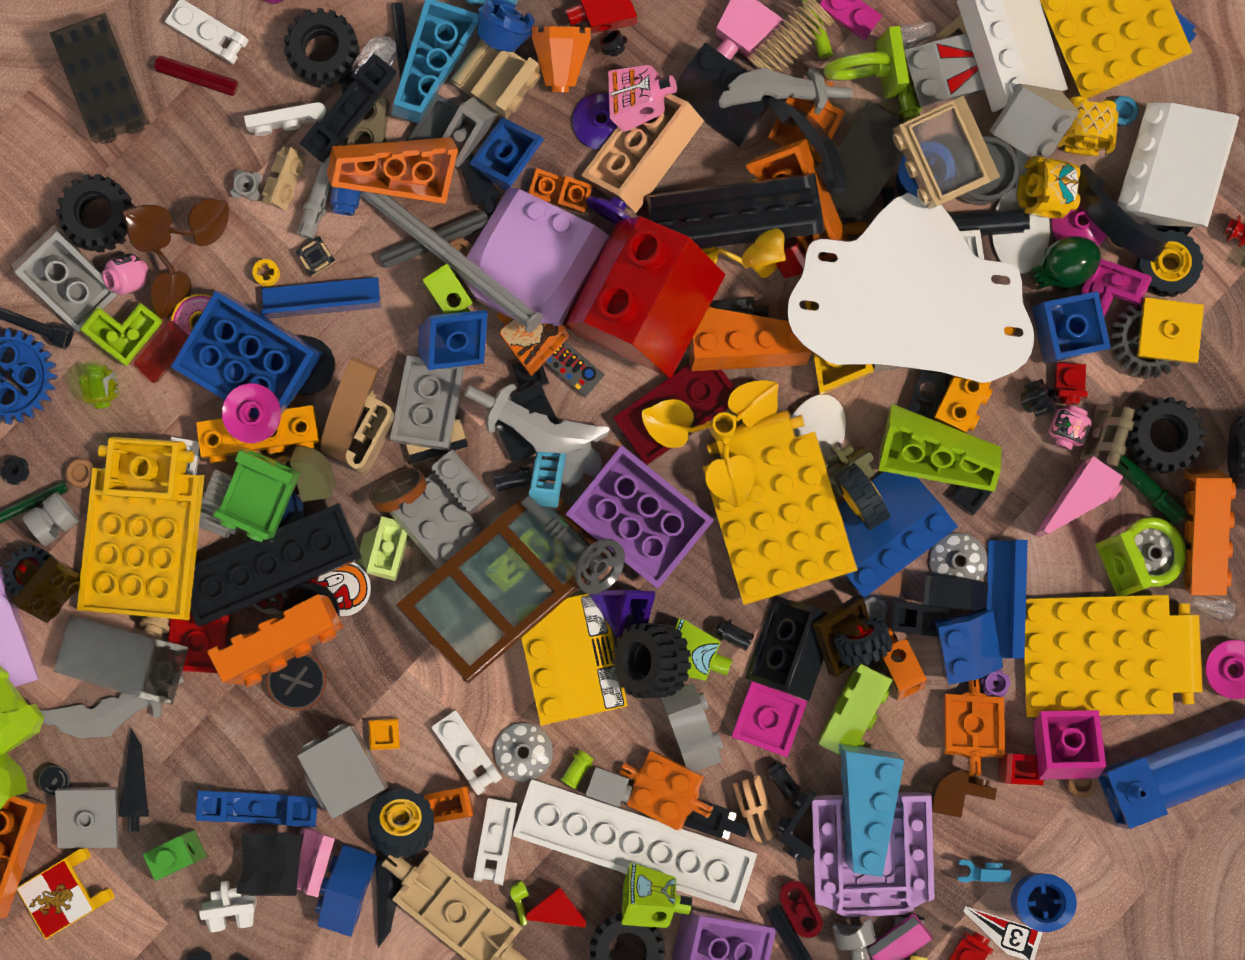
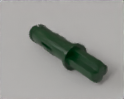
M1126 454L1121 456L1120 460L1128 469H1125L1120 463L1118 467L1111 466L1148 499L1152 508L1155 506L1173 524L1179 523L1186 516V510L1167 494L1169 491L1167 489L1164 491Z

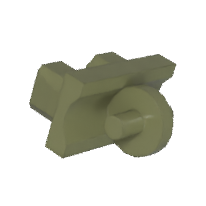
M836 443L830 446L833 455L826 458L825 461L829 466L827 470L833 490L838 496H841L842 492L834 476L851 464H857L868 478L875 475L871 463L874 458L870 451H866L864 447L854 451L850 444L843 449H840Z

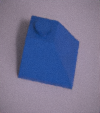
M486 310L429 316L419 327L418 354L427 369L434 370L484 364L488 312Z

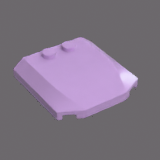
M508 188L467 258L536 313L541 312L543 318L540 324L560 326L585 284L609 239V235L597 226L521 189ZM459 274V277L464 281L478 302L516 320Z
M898 792L883 877L853 873L846 864L843 795H823L813 799L811 811L813 849L816 850L813 854L814 900L816 904L832 909L845 917L906 915L922 903L935 899L932 796L930 793Z

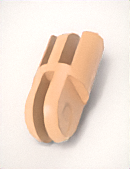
M760 775L754 777V784L762 806H759L750 779L742 781L749 810L741 786L738 782L733 783L732 786L742 817H747L755 841L763 843V835L756 814H758L765 837L768 841L771 840L773 829L767 810L771 808Z

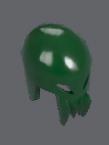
M1084 236L1064 237L1044 249L1045 254L1042 260L1028 274H1034L1032 276V279L1036 278L1034 283H1039L1036 290L1057 285L1063 287L1064 292H1066L1070 288L1081 285L1096 273L1101 262L1100 248L1093 240Z

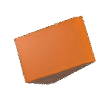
M469 785L424 795V799L429 801L430 807L433 809L434 823L475 815Z

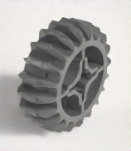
M1143 301L1141 305L1137 304L1136 308L1130 304L1126 307L1127 314L1120 312L1117 315L1121 322L1114 321L1111 325L1114 330L1118 331L1109 334V339L1117 341V343L1110 345V350L1119 351V354L1113 358L1114 361H1119L1123 358L1125 363L1122 364L1121 369L1126 370L1129 366H1132L1131 376H1136L1141 370L1143 379L1149 378L1150 371L1155 379L1161 377V370L1166 375L1171 373V366L1178 367L1181 364L1180 362L1145 358L1149 360V362L1137 358L1130 349H1138ZM1139 318L1138 335L1127 340V331L1133 320Z

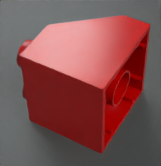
M641 216L621 220L615 225L563 325L580 338L668 378H672L726 274L689 236Z

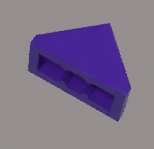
M613 590L589 594L614 631L616 638L619 635H623V630L631 627L633 624L649 622L655 598L654 591Z

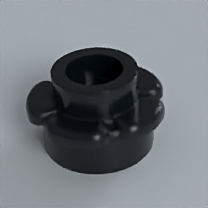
M619 30L610 31L600 39L604 55L614 57L625 50L624 44L627 43V37L622 36Z
M11 456L4 461V466L1 467L0 473L2 478L7 480V483L19 485L20 482L26 481L29 477V465L24 458ZM13 468L18 469L17 473H13Z

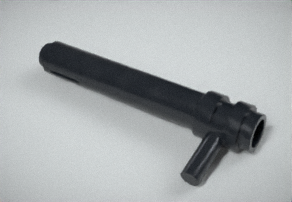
M892 187L882 189L884 208L895 199L894 188ZM1023 210L949 215L959 231L980 230L981 236L1024 233V230L1030 229V216L1023 213Z

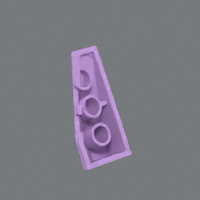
M0 567V666L9 673L8 679L14 687H18L39 680V676L18 608L12 602L14 595L6 589L8 586L3 581V579L7 578L2 575L3 570H6V568Z

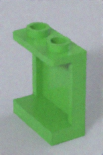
M249 448L239 450L235 459L238 462L237 468L220 508L215 510L213 516L220 519L219 523L230 529H236L237 527L247 531L246 536L262 542L263 539L268 540L275 536L301 472Z

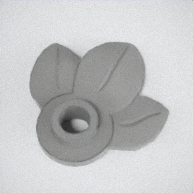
M591 441L588 442L587 447L566 454L562 479L565 487L570 488L575 485L584 473L596 478L602 470L601 456L591 447ZM545 456L544 459L559 462V458Z

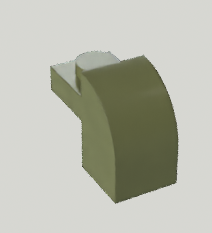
M296 446L291 458L281 456L274 459L301 472L297 480V486L303 502L331 498L336 480L329 461L322 453L310 447Z

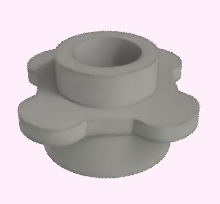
M242 170L236 171L233 174L234 188L231 189L232 196L236 199L246 197L251 201L257 200L260 196L258 186L262 181L261 175L257 172L251 174ZM245 183L249 184L248 188H244Z

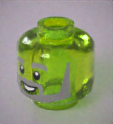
M107 365L84 368V373L78 378L83 402L93 404L94 409L112 406L111 401L117 399L120 395L116 373L114 370L108 369Z

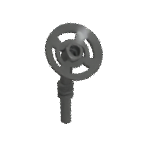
M529 495L521 502L545 526L544 530L550 531V536L555 535V540H560L579 557L575 569V581L583 592L588 594L603 592L618 579L625 562L623 547L613 539H602L586 548L567 531V526L562 527L563 523L561 521L557 522V517L553 518ZM606 546H610L613 549L614 556L605 548ZM601 552L605 554V558L600 556ZM608 566H611L610 572L599 581L598 576L602 575ZM587 568L590 570V575L586 572ZM581 573L589 580L588 584L582 581Z

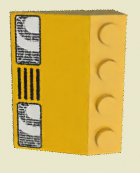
M589 594L567 598L521 638L541 726L628 706L624 687H620L618 684L619 678L615 677L614 674L616 669L612 658H615V653L613 652L614 641L610 625ZM540 604L515 609L518 624Z

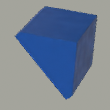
M502 117L469 164L506 191L515 182L544 138Z

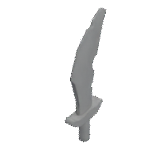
M813 66L806 73L808 79L795 78L764 67L740 74L729 84V91L723 92L719 99V106L726 108L731 105L760 101L764 95L772 96L775 99L791 96L792 98L813 100L815 106L814 113L820 114L828 98L850 100L852 89L826 86L823 75Z
M514 384L503 387L497 392L495 398L470 385L464 393V396L489 408L485 416L487 432H495V424L497 420H500L511 426L526 439L536 452L567 454L585 448L588 442H597L609 433V428L606 426H592L563 420L560 424H553L549 421L547 415L536 412L529 414L528 409L508 399L511 392L516 389Z
M135 669L133 674L139 678L143 687L142 691L130 689L120 694L119 698L111 697L101 700L99 705L93 709L87 708L82 704L40 711L45 717L43 722L48 726H58L60 732L78 738L110 737L131 716L149 705L153 708V717L160 718L163 711V701L161 697H158L159 690L167 691L185 682V678L182 672L179 671L170 676L175 678L173 685L164 683L162 680L154 683L151 676Z

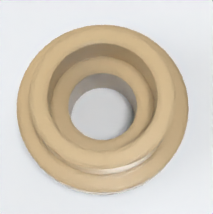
M145 616L140 621V625L144 627V632L152 636L160 637L162 633H168L170 628L168 626V618Z

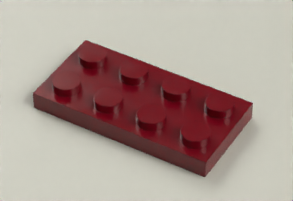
M689 364L674 374L672 378L667 379L614 416L613 420L644 464L648 466L672 448L660 445L649 435L642 420V411L665 400L675 399L683 401L690 407L694 415V420L690 427H696L705 424L707 421L711 422L717 414L728 410L729 397L736 388L722 369L691 371V365Z

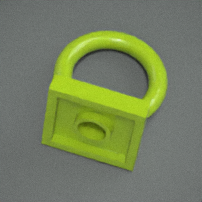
M900 26L887 28L875 42V52L854 54L836 59L825 66L824 75L828 79L838 81L861 79L875 75L881 79L883 98H895L909 84ZM866 65V66L857 67V68H850V67H854V66Z
M1146 517L1132 523L1125 532L1095 543L1117 596H1126L1149 587L1168 585L1181 574L1186 562V547L1181 534L1172 524L1161 518ZM1143 530H1159L1170 539L1173 545L1174 560L1172 566L1163 574L1150 575L1147 571L1144 557L1134 540Z

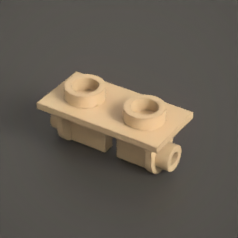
M282 147L281 152H277L271 171L279 174L278 179L268 177L261 194L263 196L262 202L272 206L274 204L284 211L287 210L289 202L293 199L294 189L299 176L304 170L306 160L304 155L291 147L290 149Z

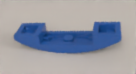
M198 790L196 821L316 827L318 802L315 797Z

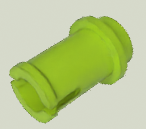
M909 82L908 86L898 94L901 107L899 116L903 117L904 121L920 116L922 108L917 103L914 83Z
M580 749L577 754L573 753L572 756L575 758L560 779L576 790L589 767L593 768L594 766L592 764L594 758Z

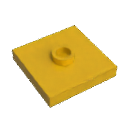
M1144 298L1137 357L1197 364L1204 305Z

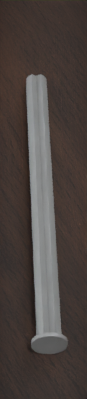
M361 191L360 195L523 324L526 332L530 333L537 328L543 318L541 312L536 313L389 195Z

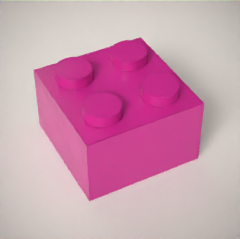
M1099 710L1040 711L1033 722L1039 780L1098 778L1106 768Z

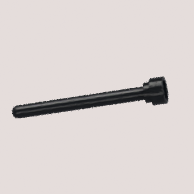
M0 307L1 320L49 338V341L53 342V346L66 350L69 347L74 335L72 327L64 324L52 327Z

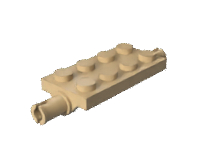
M431 852L419 867H413L403 858H394L391 855L381 865L402 881L401 885L403 887L392 900L466 960H528L512 947L513 939L523 926Z

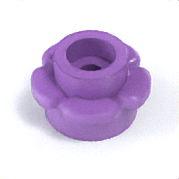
M999 669L982 677L983 692L990 697H1003L1008 692L1007 689L1010 686L1009 676ZM993 681H998V685L994 686Z

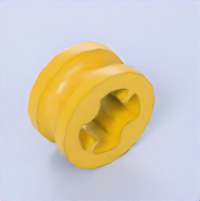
M262 259L255 263L252 274L258 284L270 287L278 282L280 270L274 261ZM266 265L270 270L274 271L273 276L269 275L271 277L269 280H265L263 276L259 275V271H263L262 267Z

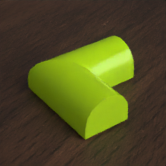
M139 303L122 325L98 307L80 330L127 367L164 321L142 303Z

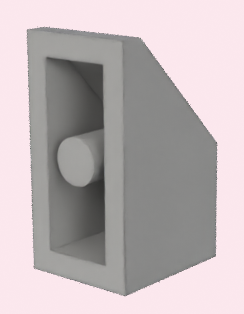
M475 96L460 105L442 137H452L458 147L455 166L457 167L461 166L483 139L498 112Z

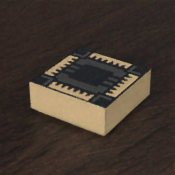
M320 236L295 252L311 277L336 263Z

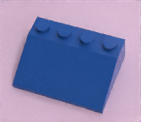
M215 291L171 367L223 400L238 386L250 383L265 386L277 397L282 414L309 378L323 352L226 292ZM256 408L250 411V416L254 419L259 416V411Z
M883 472L871 481L881 495L891 516L872 530H868L846 501L839 505L858 571L843 575V577L858 596L863 598L868 596L958 528L940 502L916 477Z

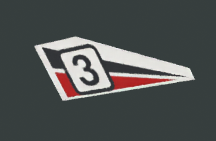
M965 906L963 912L1006 954L1024 960L1035 959L1043 932Z

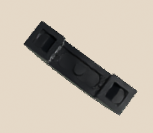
M373 53L356 73L355 76L357 78L324 118L314 124L299 144L323 163L330 156L332 147L340 146L365 118L384 93L397 71Z
M770 97L767 102L780 121L793 127L798 125L823 160L814 169L830 192L841 195L846 192V180L842 162L828 134L814 118L793 104Z
M1086 164L1081 165L1077 193L1080 195L1079 205L1086 215L1117 244L1152 262L1156 261L1168 240L1148 221L1140 226L1102 191L1106 182Z

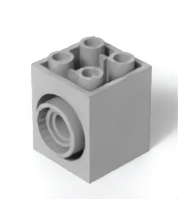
M346 723L328 731L329 738L322 741L320 738H316L302 746L303 753L297 756L306 771L304 777L313 796L322 809H327L332 819L341 816L390 788L356 725L347 726Z

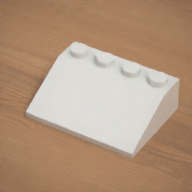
M1040 0L957 1L992 113L1005 108L1020 83L1061 91L1068 89Z
M1147 103L1117 205L1141 225L1148 221L1151 225L1208 227L1239 117L1234 114L1176 103Z

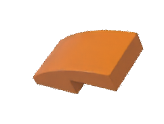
M535 168L527 193L554 206L585 213L587 207L586 199L590 197L593 185L568 176L561 177Z

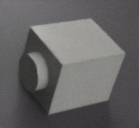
M595 767L586 796L620 807L621 801L627 803L633 786L628 785L629 778Z

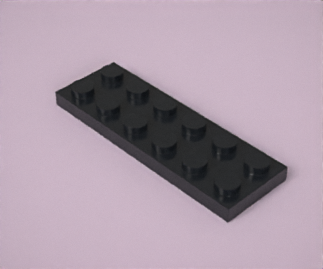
M337 503L278 528L275 536L268 540L263 539L260 542L252 539L196 563L190 610L197 627L205 626L362 559L342 505Z

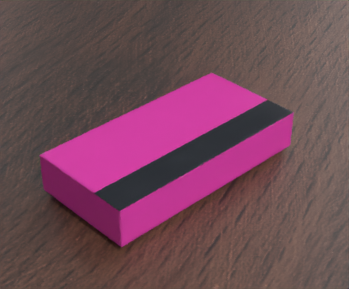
M913 913L879 937L874 943L868 945L867 949L874 960H904L931 941L932 935L915 913Z

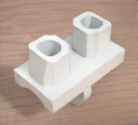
M222 881L221 890L211 892V900L202 902V909L199 911L201 920H206L210 932L226 929L225 916L232 915L236 917L238 928L251 927L254 923V912L257 905L256 896L236 894L237 888L230 889L229 882Z

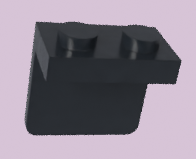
M529 381L517 388L518 393L508 398L528 409L529 414L536 412L547 415L551 423L560 424L540 382L533 384L532 381ZM497 420L495 426L514 462H520L536 454L534 447L511 426Z
M807 789L806 792L799 791L791 803L794 810L789 817L783 816L774 829L778 833L775 839L785 845L782 851L799 862L802 857L810 860L816 851L791 834L817 795L811 789Z

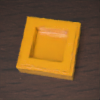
M399 719L368 721L370 750L400 749Z

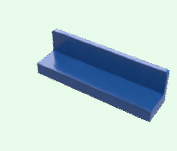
M378 277L262 289L263 309L261 310V315L268 319L382 308Z
M990 540L988 542L987 583L989 584L986 610H993L1001 658L1024 659L1028 540Z

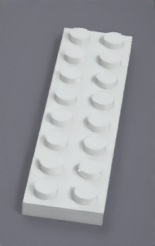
M533 779L530 781L513 833V837L627 874L630 863H634L674 876L677 879V891L737 911L740 910L757 857L755 852L685 829L677 831L655 819Z

